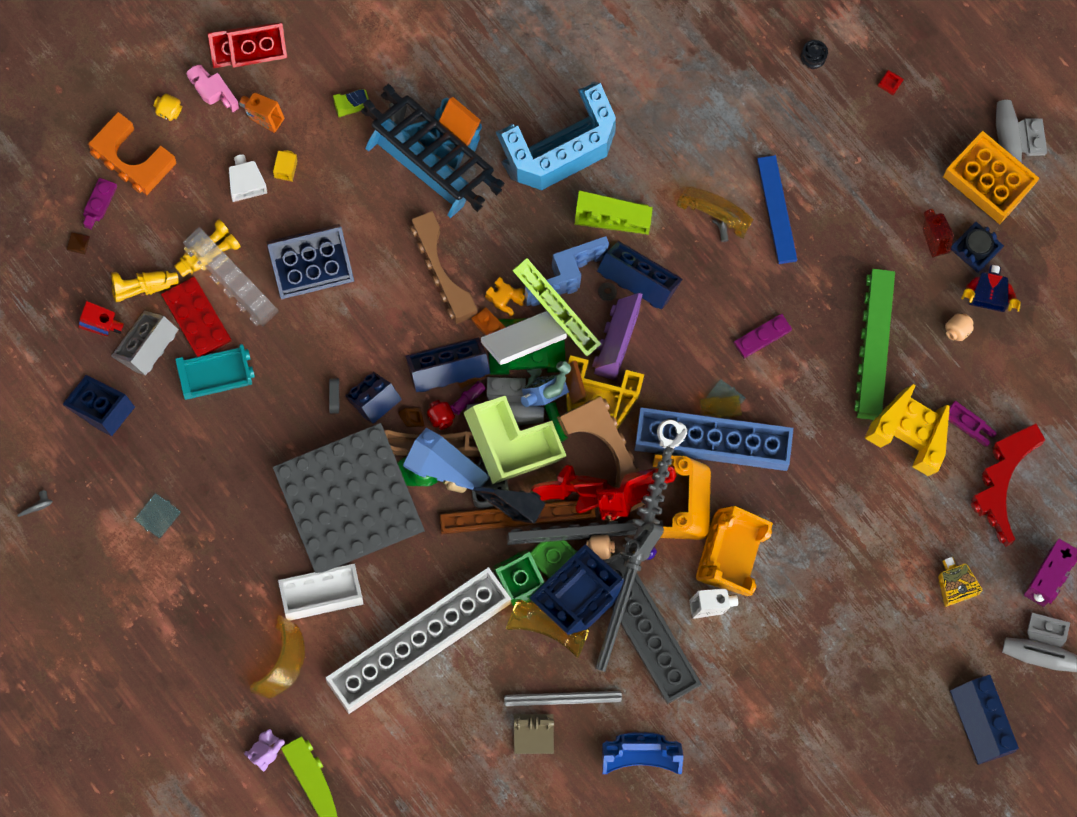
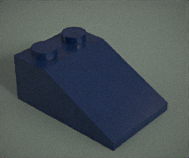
M85 375L63 403L70 411L110 436H113L135 408L126 394L88 375Z

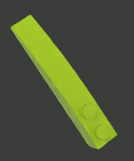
M528 258L512 270L586 356L601 345L598 339Z
M301 736L282 747L281 750L317 815L319 817H338L330 789L320 769L323 765L318 756L316 758L313 757L311 751L314 749L309 740L304 741Z

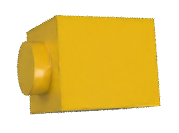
M289 150L278 151L273 170L274 178L293 182L297 165V154Z

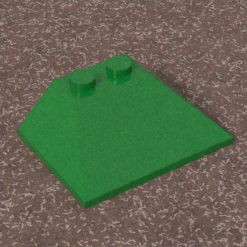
M528 318L498 320L505 327H508ZM565 339L502 365L489 352L490 375H507L509 370L547 368V373H558L560 371L556 368L557 364L560 361H566Z

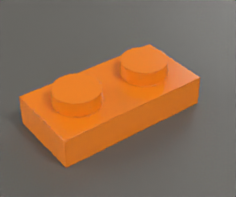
M486 307L471 318L472 322L485 336L506 328Z

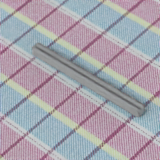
M621 691L505 695L504 704L505 706L611 703L621 702L622 694Z

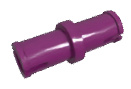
M477 381L450 406L452 411L459 415L467 405L473 404L474 400L486 390L485 386Z

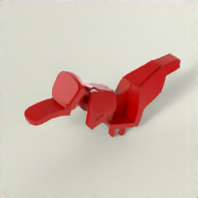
M566 465L558 474L557 481L535 484L532 486L531 491L539 494L542 501L549 499L564 500L572 491L577 492L580 497L575 507L576 512L580 514L599 507L602 520H605L606 516H611V520H615L617 516L628 517L631 508L641 503L643 496H649L650 492L647 491L649 484L654 483V480H652L653 473H657L658 468L626 474L620 487L615 488L607 484L605 479L583 475L577 476L572 465ZM675 466L668 467L670 473L669 477L665 478V483L675 481Z

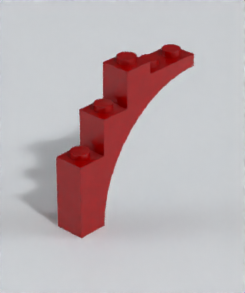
M1037 424L1031 425L995 443L993 454L1000 462L983 471L982 480L989 488L974 495L971 500V506L975 513H978L980 517L988 515L987 520L992 527L994 526L999 542L1003 543L1005 547L1012 545L1016 540L1008 521L1006 509L1009 481L1018 463L1045 441Z

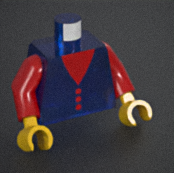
M996 265L990 266L989 273L982 272L980 277H975L966 286L961 297L962 300L964 297L969 298V305L1005 312L1007 307L1008 311L1016 308L1017 312H1019L1021 304L1016 297L1012 285L1008 283V278L1000 276L1001 267Z

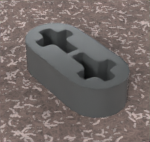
M329 378L330 414H339V378Z

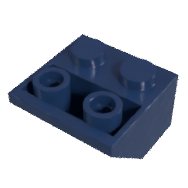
M375 372L367 375L360 384L353 387L345 395L358 412L372 424L402 400L393 385Z

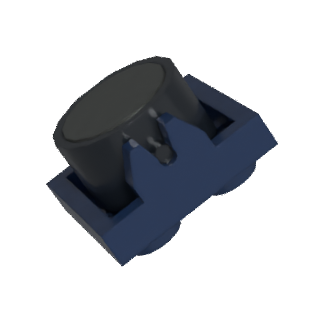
M975 221L951 246V250L979 273L1002 250L1004 245L997 240L995 232L990 233L989 227H982Z

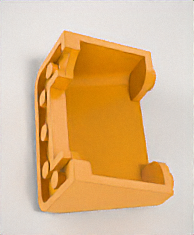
M737 506L717 510L711 522L696 573V579L711 586L727 589L728 591L745 596H752L756 590L755 579L750 577L757 550L760 542H764L771 537L773 523Z

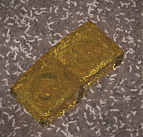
M739 395L725 398L712 397L700 399L702 416L726 418L742 415Z

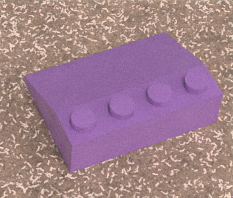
M637 293L619 299L617 305L612 306L610 316L613 317L611 323L607 322L604 333H607L605 340L601 339V345L598 350H601L600 356H595L592 367H595L594 374L611 380H617L639 314L643 294Z

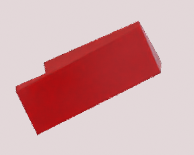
M282 22L207 33L213 68L230 65L234 68L287 58Z

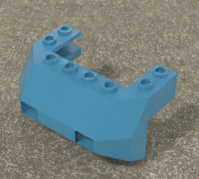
M592 82L588 86L578 89L589 117L530 147L527 146L518 125L510 124L508 127L496 131L497 137L507 156V159L501 161L511 180L543 190L607 157L616 132V117L601 83Z

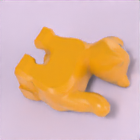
M499 277L495 281V287L498 291L495 292L491 286L486 291L485 298L492 302L497 309L508 313L509 316H513V309L506 305L512 299L516 304L523 306L525 290L523 288L515 289L511 285L504 283L503 279Z

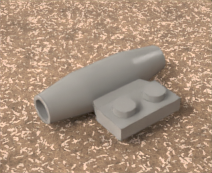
M1011 100L997 102L996 129L999 145L1021 163L1022 152L1027 154V156H1045L1047 154L1043 119L1025 118L1018 122Z
M487 378L488 400L506 396L518 426L543 423L544 407H525L521 403V397L524 396L522 388L526 386V378ZM481 403L467 405V410Z
M1032 613L1027 630L1029 639L1005 638L1002 653L1040 667L1057 671L1077 672V655L1061 648L1067 640L1070 622Z

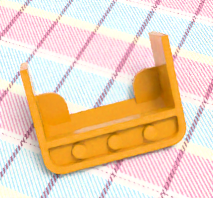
M662 455L654 456L653 467H657L658 462L662 460ZM672 455V463L669 466H675L677 474L689 476L688 512L677 513L673 517L672 527H663L664 532L660 538L704 539L709 533L710 468L706 464L687 456Z

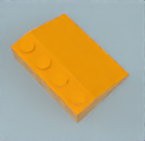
M984 131L953 161L943 176L998 224H1001L1040 179Z

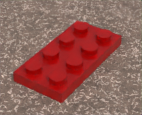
M195 276L161 294L196 357L205 356L231 342L229 334Z

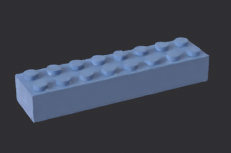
M640 408L634 451L663 454L666 448L660 446L657 428L662 421L671 419L677 423H683L687 428L686 438L678 447L675 446L672 453L673 456H687L694 459L787 471L790 465L793 428ZM672 424L664 426L662 431L664 437L674 440L677 436L675 426Z

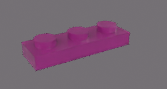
M780 314L734 341V345L743 359L788 334L792 331V328L783 314Z

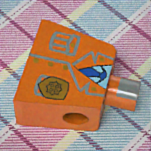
M253 93L250 98L243 96L239 102V105L245 108L248 117L252 121L273 133L277 131L285 119L277 101L258 93Z

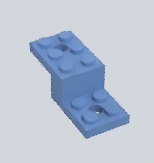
M605 236L553 254L552 270L555 277L547 279V282L559 295L564 293L571 294L580 288L581 273L579 268L587 265V262L603 260L606 252H608L609 242L607 237ZM525 287L524 301L526 306L541 304L529 289Z

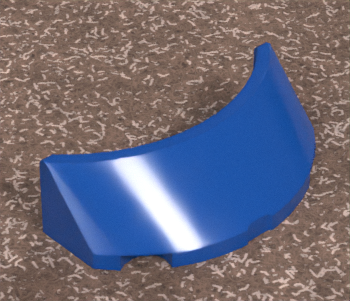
M633 732L618 735L616 740L605 741L602 744V774H608L613 770L634 765L655 766L670 770L676 774H682V744L678 741H667L665 736L655 733Z

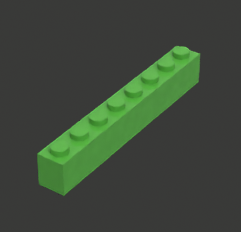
M872 269L871 274L867 275L866 286H869V292L865 293L864 298L867 310L863 312V321L866 323L865 328H862L861 339H864V344L860 346L859 357H862V364L858 365L857 375H861L860 382L856 384V393H859L858 400H855L854 404L857 418L874 420L883 410L895 271Z

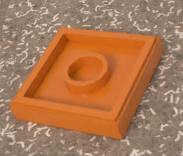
M454 97L448 100L439 120L441 124L467 146L470 144L481 121Z

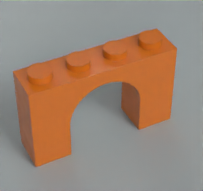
M118 112L89 142L90 154L98 160L100 158L104 161V165L112 171L114 169L118 172V176L124 182L129 181L133 184L132 187L138 193L143 192L147 196L177 164L175 156L160 146L141 164L129 165L122 162L117 156L118 149L134 131V127L131 121Z

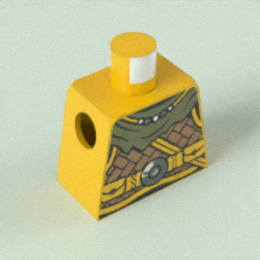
M953 557L942 561L946 571L941 572L938 579L945 607L980 595L983 590L967 564L957 567Z

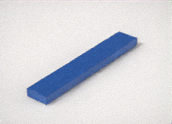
M776 155L757 158L778 264L797 262Z

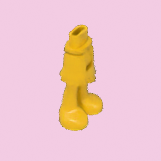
M220 219L215 222V232L207 239L202 237L200 242L197 241L183 255V258H179L180 261L174 265L182 277L188 273L193 274V271L195 272L208 266L209 263L213 262L212 259L228 249L237 250L241 247ZM226 237L223 242H221L215 248L208 251L209 247H211L220 239Z
M156 271L142 272V274L136 273L137 278L131 280H122L119 273H111V287L115 303L140 293L152 295L155 292L169 289L170 285L178 284L177 272Z

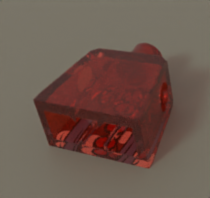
M934 209L925 211L923 233L932 258L950 253L954 234L944 214H936Z

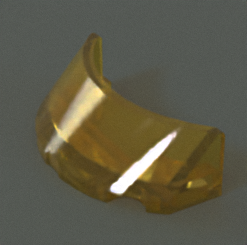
M686 187L677 202V206L684 210L688 206L691 207V210L697 208L729 224L728 228L736 229L735 234L743 239L754 220L732 202L699 188Z
M523 600L516 601L506 626L508 630H528L548 636L564 645L578 658L589 633L588 628L587 630L567 635L533 602L527 603Z
M280 615L277 617L278 622L275 627L281 633L282 648L279 658L264 678L258 682L254 681L250 685L251 693L268 699L276 697V695L288 689L296 681L305 660V644L298 625Z

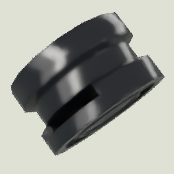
M808 41L801 53L803 65L805 64L810 69L822 67L828 56V48L821 41Z

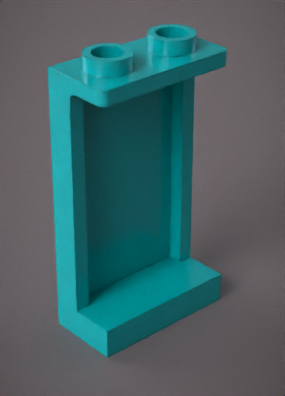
M239 344V348L188 360H183V357L176 358L185 400L252 385L251 378H255L253 367H248L247 360H251L249 350L244 349L243 344Z

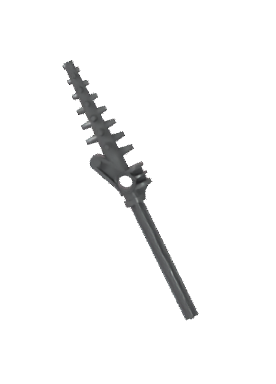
M666 446L662 454V460L657 465L658 472L653 473L652 480H654V483L649 484L647 491L650 492L649 496H643L642 503L645 504V508L639 507L637 515L641 516V519H633L632 526L637 528L635 537L633 539L625 537L624 540L627 543L626 545L623 544L625 549L620 552V555H623L625 559L624 566L627 569L595 668L604 672L610 659L636 572L641 571V561L644 562L649 558L651 550L664 532L663 526L659 525L660 521L655 518V515L662 513V508L658 506V503L664 502L665 499L661 492L662 489L665 490L667 488V483L664 481L666 477H669L670 473L668 467L672 463L671 456L674 452V449Z

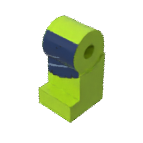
M364 89L345 95H333L338 117L359 112L364 108L363 103L369 99L367 91Z

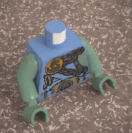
M560 361L556 366L561 372L560 375L539 377L542 373L541 369H527L531 378L528 379L527 386L522 388L524 396L521 397V403L523 406L546 405L569 393L565 382V375L571 371V366L566 361Z

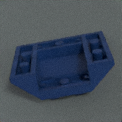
M585 544L530 597V600L567 635L587 630L616 602L624 579Z

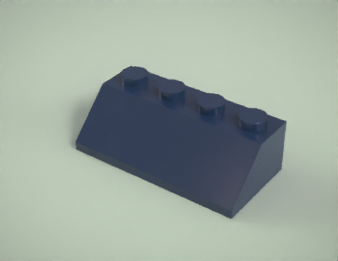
M620 241L606 252L597 270L604 278L616 282L619 287L628 289L634 294H643L642 298L648 301L651 306L661 310L669 302L683 280Z
M479 337L405 356L416 392H426L432 388L446 387L448 384L462 383L467 379L481 378L490 374L487 354Z
M991 675L972 680L950 690L978 765L1015 753L1019 749Z

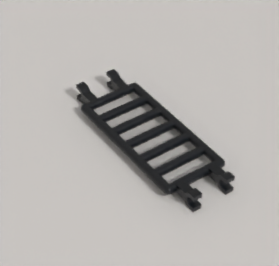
M388 83L383 87L385 92L381 94V97L394 104L382 114L369 99L363 103L364 108L361 112L374 120L371 126L456 200H461L464 197L471 203L472 208L478 212L482 209L483 206L481 204L485 202V199L472 191L483 181L496 196L502 192L501 187L505 183L491 175L494 172L493 167L410 96L400 97ZM406 104L415 110L390 131L381 125ZM420 116L429 122L404 143L395 137ZM433 128L442 133L438 139L418 155H415L409 149ZM448 139L456 145L454 149L432 167H429L422 161ZM462 151L470 157L469 160L446 179H443L436 173ZM476 163L484 169L483 172L460 191H457L450 185Z

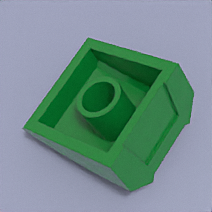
M528 550L518 552L492 567L500 584L510 596L513 606H522L530 602V597L545 583Z

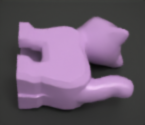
M271 729L259 735V741L249 751H246L244 755L264 772L268 765L276 759L277 753L285 741L274 736Z

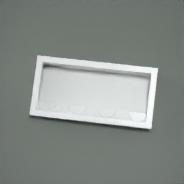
M355 564L336 567L326 572H313L278 580L287 621L363 605Z

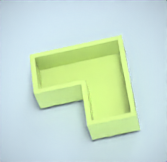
M506 396L472 406L464 412L492 484L556 463L566 457L553 421L520 431Z

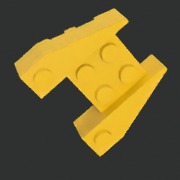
M570 355L568 364L572 361H577L586 392V400L572 404L569 393H567V412L596 397H602V399H606L610 409H608L610 416H614L618 426L616 428L618 430L639 398L644 374L626 370L621 388L585 379L589 360Z
M912 384L903 389L883 412L871 422L865 439L881 448L891 443L893 436L899 438L919 450L912 467L926 476H930L939 471L946 454L950 406L945 405L936 410V412L932 411L911 398L916 386Z

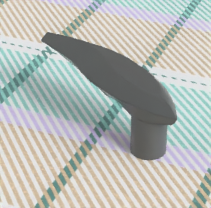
M40 491V501L23 510L17 516L20 517L48 507L53 501L48 499L47 491Z

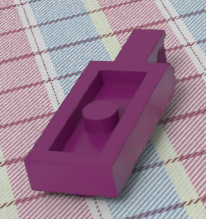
M102 178L98 179L84 210L83 216L86 218L83 224L85 228L92 230L95 221L99 222L103 219L117 189V184Z

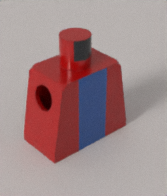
M86 301L78 328L108 336L110 331L121 334L124 323L114 320L115 312Z

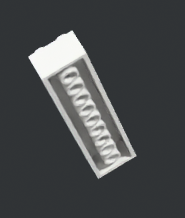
M488 567L327 676L326 682L347 713L350 714L510 605L511 598Z

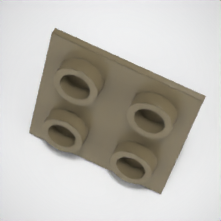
M514 714V754H554L553 714Z

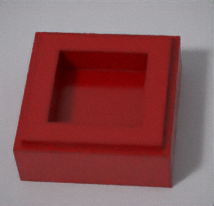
M888 70L879 82L878 87L894 96L904 79Z

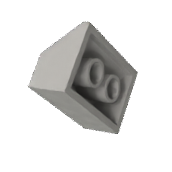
M144 311L111 356L133 371L146 375L152 370L156 360L162 356L169 342L175 338V334L179 329L165 316Z

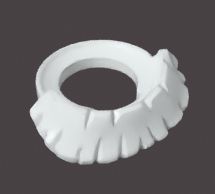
M671 419L662 421L657 428V436L660 440V446H663V448H666V446L673 449L675 446L678 447L687 435L686 426L681 422L677 423ZM666 424L675 426L677 436L674 440L664 437L662 431Z

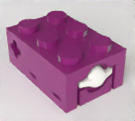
M1058 539L1049 550L1023 596L1042 607H1045L1047 603L1051 604L1060 592L1058 587L1061 588L1062 584L1065 583L1070 575L1068 572L1077 563V549Z

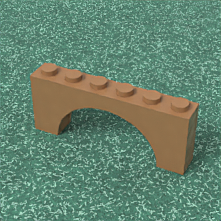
M596 397L558 416L557 419L565 435L579 431L587 432L600 438L608 446L616 463L617 475L614 487L617 488L620 487L626 474L639 472L640 470L639 468L636 469L633 464L635 459L631 451H627L625 447L626 440L622 433H618L616 428L618 426L614 416H610L608 412L610 408L606 399ZM641 502L631 508V511L645 504ZM611 516L605 517L606 521H613L611 520Z

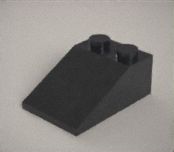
M474 487L473 491L514 521L535 523L546 504L540 499L541 496L533 491L527 493L523 490L518 492Z

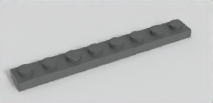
M628 520L626 523L621 524L618 521L608 522L607 525L590 523L584 527H580L579 524L570 525L569 528L552 526L547 530H542L540 527L532 528L530 531L514 529L507 535V545L588 539L593 535H608L609 537L635 535L637 528L632 526L633 520ZM659 520V525L663 526L662 520Z

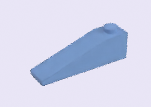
M425 428L414 441L403 464V467L419 476L426 477L427 475L437 478V481L443 482L446 480L454 482L456 486L472 490L474 487H482L489 479L488 474L446 439L428 428Z

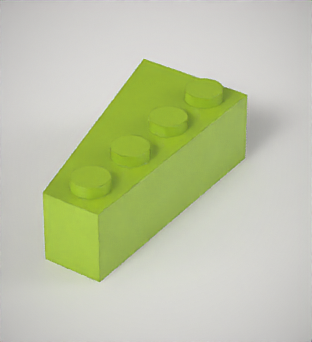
M579 191L574 225L649 235L653 207Z

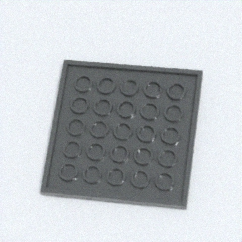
M381 423L273 467L315 573L326 572L425 531Z

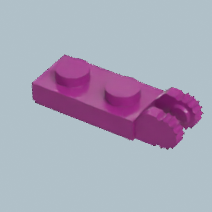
M954 401L950 406L948 421L987 447L990 444L989 440L979 432L982 429L984 433L994 438L997 435L995 430L957 401Z

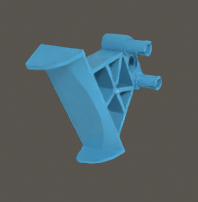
M444 98L441 101V106L435 111L434 118L438 121L450 98ZM391 119L381 124L388 131L397 126ZM422 121L409 125L395 137L404 143L429 122ZM481 123L468 145L474 152L480 141ZM433 128L419 141L428 147L442 133ZM376 130L373 132L365 148L367 151H370L378 144L452 204L447 215L449 218L453 217L464 207L466 202L464 197L461 200H456ZM448 139L422 161L429 167H432L440 160L435 154L443 158L456 145ZM417 141L409 149L415 155H418L425 147ZM462 151L460 155H457L447 163L454 171L460 167L464 152ZM445 165L436 173L443 179H446L454 171ZM460 176L450 185L457 191H460L468 182Z

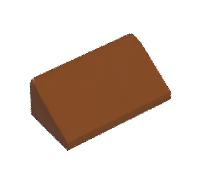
M575 360L569 363L571 371L565 375V382L572 404L586 400L585 388L578 363Z

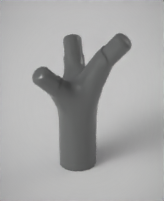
M730 214L722 217L721 222L713 219V223L720 230L721 242L729 241L727 223Z

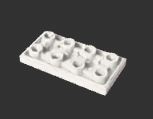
M546 311L481 337V343L497 362L502 365L566 339L567 333Z

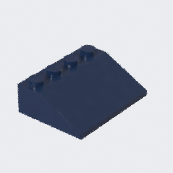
M340 224L266 242L280 299L355 282Z

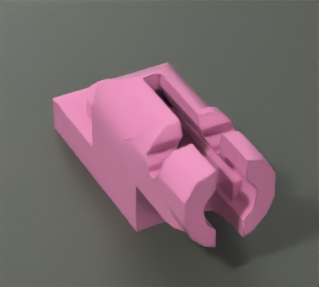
M196 65L187 71L188 79L192 84H195V89L206 103L211 105L221 99L226 108L229 107L232 112L239 109L237 99L218 73L211 76L202 65Z

